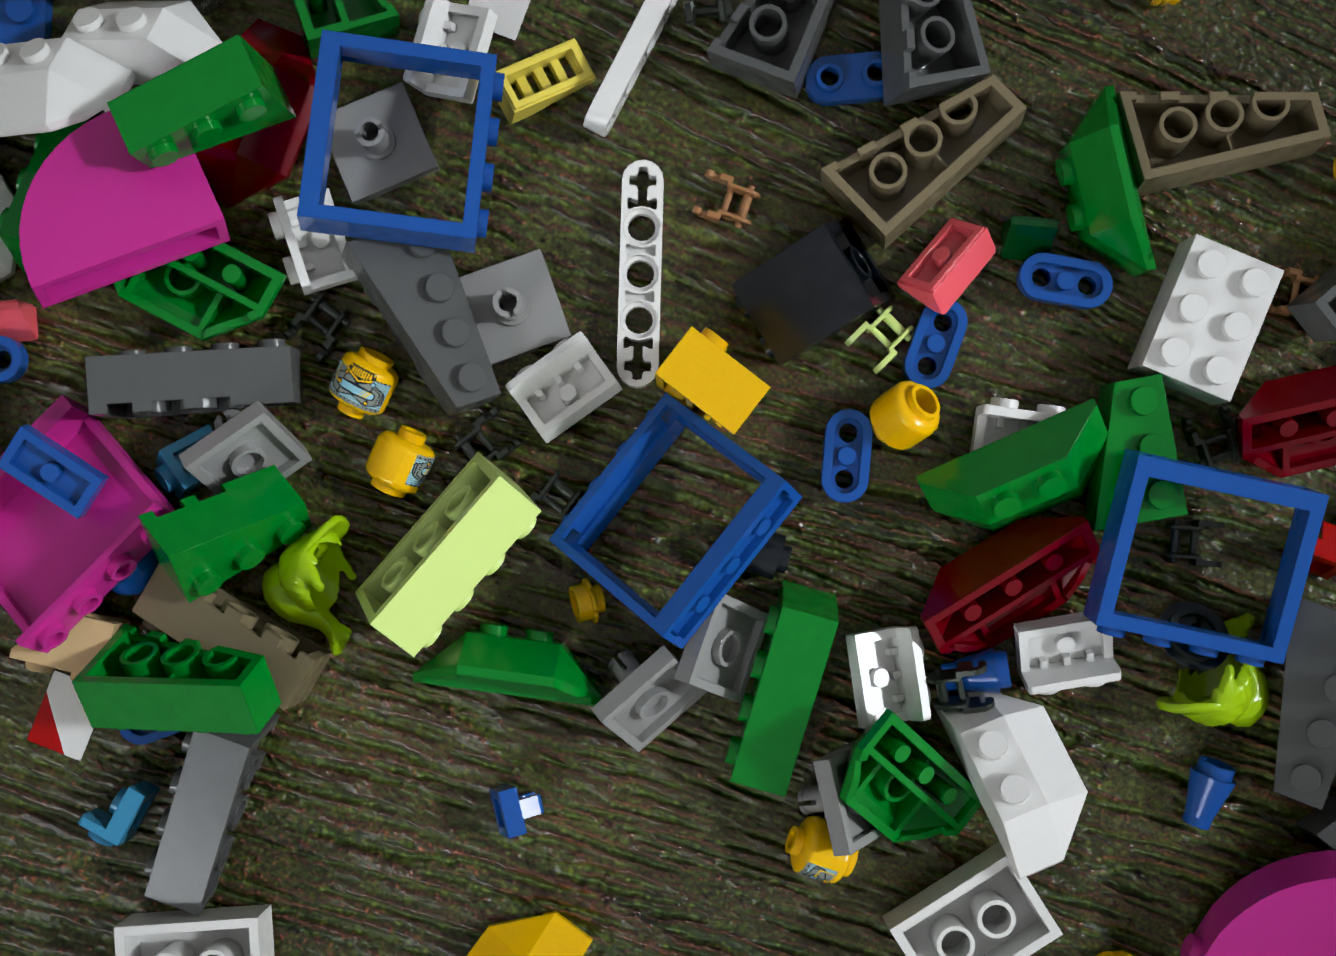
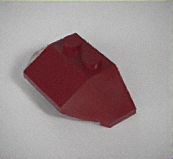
M259 18L241 37L275 69L296 118L195 153L216 201L231 207L287 180L309 129L316 71L307 52L304 40L296 33Z
M1336 365L1265 381L1238 415L1240 457L1280 478L1335 466Z
M1083 516L1021 518L942 566L920 616L940 654H949L952 651H984L995 647L1014 635V623L1040 619L1066 603L1084 580L1090 565L1095 564L1100 548L1088 520Z

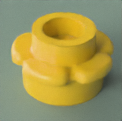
M587 578L582 579L581 584L569 587L571 607L577 622L581 623L592 620L593 624L597 623L599 620L598 613L605 612L606 610L601 587L599 585L592 586Z

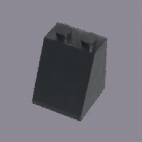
M849 219L822 224L731 285L737 294L735 302L740 312L747 319H752L761 333L759 341L762 348L770 358L777 359L780 365L794 360L896 298Z

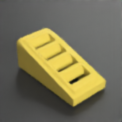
M573 38L496 71L505 73L502 102H498L511 125L593 83L596 76L576 39ZM566 58L575 74L574 77H567L559 62L560 59ZM549 66L558 84L551 85L543 68ZM530 75H532L540 90L535 94L526 79ZM511 85H516L523 99L518 100Z

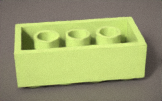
M477 452L355 592L369 624L413 657L423 647L431 646L439 637L442 625L454 611L462 610L469 603L474 593L473 589L484 576L493 574L502 565L505 559V552L517 539H522L531 532L536 524V517L541 512L539 507L517 483L481 453Z

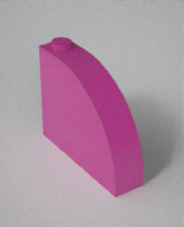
M111 111L95 117L73 131L44 160L27 191L19 226L23 266L31 288L42 308L230 241L224 216L196 154L180 158L167 166L149 168L129 154Z
M1336 850L1291 856L1270 863L1239 880L1212 905L1195 933L1186 936L1181 946L1180 956H1336Z

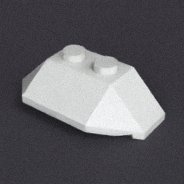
M191 0L105 2L80 8L73 16L62 36L68 37L131 69L137 77L133 85H142L222 43Z
M68 37L45 40L43 38H35L28 42L11 44L0 43V137L52 132L86 121L102 110L108 112L110 109L107 102L130 91L137 77L131 69Z
M967 691L965 694H969L970 697L979 696L981 703L985 702L986 697H993L995 701L994 707L985 712L964 714L963 708L951 709L947 712L936 710L1018 880L1062 862L1088 791L1044 706L1003 694Z

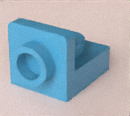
M209 424L158 452L155 462L157 468L154 469V474L165 492L170 493L173 491L179 501L189 497L192 489L202 485L196 477L184 468L179 454L210 434L213 430Z
M145 780L128 788L123 787L109 807V812L113 815L100 808H95L82 814L78 824L89 830L88 836L97 843L105 846H119L134 838L160 788Z

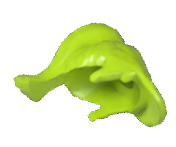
M342 515L333 516L315 531H311L287 546L279 557V562L272 564L264 572L261 585L264 599L271 609L289 622L320 630L326 635L331 653L334 656L343 652L352 634L351 629L340 623L329 611L338 599L340 571H344L350 580L357 578V574L353 571L352 565L346 559L341 548L342 543L340 540L345 536L350 526L349 521Z
M1245 613L1226 620L1224 624L1230 635L1248 638L1249 631L1254 625L1256 617ZM1229 653L1224 662L1216 669L1207 670L1199 675L1196 671L1190 675L1188 673L1189 668L1179 670L1173 696H1162L1157 698L1155 702L1161 710L1182 714L1195 723L1205 726H1224L1231 723L1236 727H1250L1263 716L1268 707V682L1261 667L1238 662L1234 659L1235 654Z

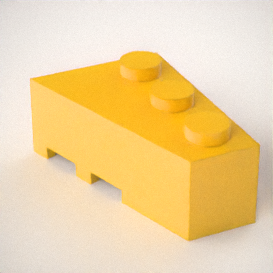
M691 326L656 371V385L699 417L707 421L712 418L711 421L720 428L723 426L728 432L735 434L771 387L727 354L726 348L728 343L707 327L700 333Z

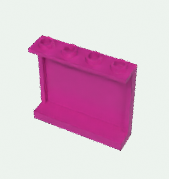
M63 394L31 426L109 477L86 515L79 519L75 518L0 469V604L23 632L15 642L21 647L48 653L51 649L61 645L67 639L69 631L85 615L95 611L101 605L103 597L119 581L130 576L135 571L137 563L152 549L138 516L153 511L159 517L175 511L173 506L94 415H89V408Z

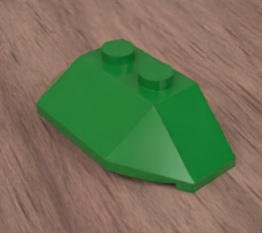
M1114 85L1106 86L1092 99L1059 151V159L1056 160V174L1060 185L1067 188L1070 204L1066 206L1067 222L1072 232L1077 231L1079 243L1136 277L1156 269V264L1147 233Z
M222 243L115 282L114 286L120 298L188 334L206 341L263 319L287 276Z
M1094 398L917 475L916 479L933 511L996 533L1021 518H1031L1082 496L1104 447L1108 431Z
M480 622L479 630L471 629L415 671L412 681L413 683L595 706L603 699V691L567 644L561 640H553V631L527 628L526 636L508 634L507 625Z
M889 708L881 709L853 744L839 796L840 799L894 843L927 839L939 834H943L945 837L958 835L982 805L972 784Z

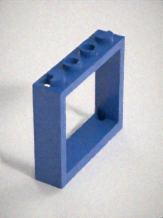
M322 30L297 210L300 230L475 253L476 237L486 238L489 217L488 209H480L482 192L491 193L494 164L485 163L487 146L497 147L500 118L491 117L492 101L502 102L505 73L496 72L497 54ZM343 61L480 80L463 223L324 205Z
M666 392L652 410H648L645 419L631 437L619 446L615 457L600 476L596 477L589 484L585 495L573 510L562 518V524L549 540L659 635L683 649L802 499V496L786 480ZM686 427L761 485L662 610L659 611L593 556L588 549Z
M1125 448L1083 615L1097 625L1096 631L1113 637L1124 638L1127 631L1143 635V641L1160 647L1171 648L1172 641L1189 644V651L1203 656L1216 658L1219 651L1235 654L1234 659L1236 661L1255 667H1264L1265 661L1284 664L1329 495L1307 487ZM1148 477L1295 508L1259 641L1114 610Z

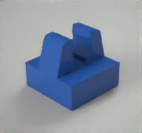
M507 783L489 788L499 834L507 838L526 834L524 819L544 813L540 793L535 794L534 791L518 795L517 788Z

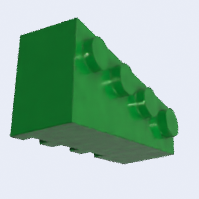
M785 580L782 581L776 606L770 605L765 620L763 633L768 635L764 649H757L753 660L750 677L755 678L752 692L751 694L744 692L739 707L737 720L743 721L739 737L731 735L724 762L731 764L730 782L785 797L839 624L835 594Z
M124 624L71 681L92 728L157 730L160 732L239 733L242 735L259 734L281 704L264 655L219 645L206 650L202 649L198 640L185 638L180 643L168 641L166 633L152 630L146 636L140 635L135 626Z

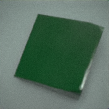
M1012 216L1002 225L1000 256L1003 259L1025 261L1034 254L1049 253L1058 230L1059 221L1052 218Z

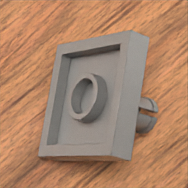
M403 82L337 109L331 153L350 198L356 206L440 171Z
M541 249L459 277L491 366L572 337Z
M258 400L241 412L233 409L224 411L223 414L227 419L225 423L222 417L218 415L214 421L215 430L179 454L184 468L215 495L222 493L221 484L266 467L275 465L281 474L287 478L312 460L307 448Z
M726 594L684 646L674 679L741 704L743 694L750 679L756 651L760 649L765 636L763 628L767 613Z
M664 645L642 664H640L635 654L630 650L618 653V657L626 665L627 669L623 666L621 667L614 658L610 661L608 669L620 684L591 708L601 723L638 752L707 693V691L674 679L680 660Z
M857 739L813 761L818 785H802L798 791V802L811 800L810 804L799 806L803 814H825L834 856L852 855L883 835V833L839 798L851 749Z

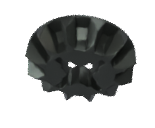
M1183 601L1174 603L1167 607L1158 618L1163 621L1229 634L1226 625L1215 612L1195 602ZM1172 641L1171 648L1163 647V658H1172L1179 663V670L1190 668L1195 670L1198 675L1207 670L1216 669L1229 654L1219 651L1216 658L1203 656L1189 651L1187 644Z

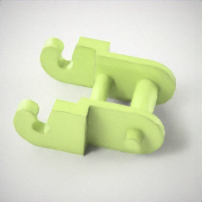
M892 305L886 310L880 307L876 311L880 316L871 325L865 321L844 342L849 347L865 331L867 333L871 332L886 347L887 355L872 370L875 374L880 372L898 354L894 347L903 338L907 342L912 338L908 333L914 327L910 325L905 329L890 314L893 309ZM882 320L899 335L892 343L876 328Z

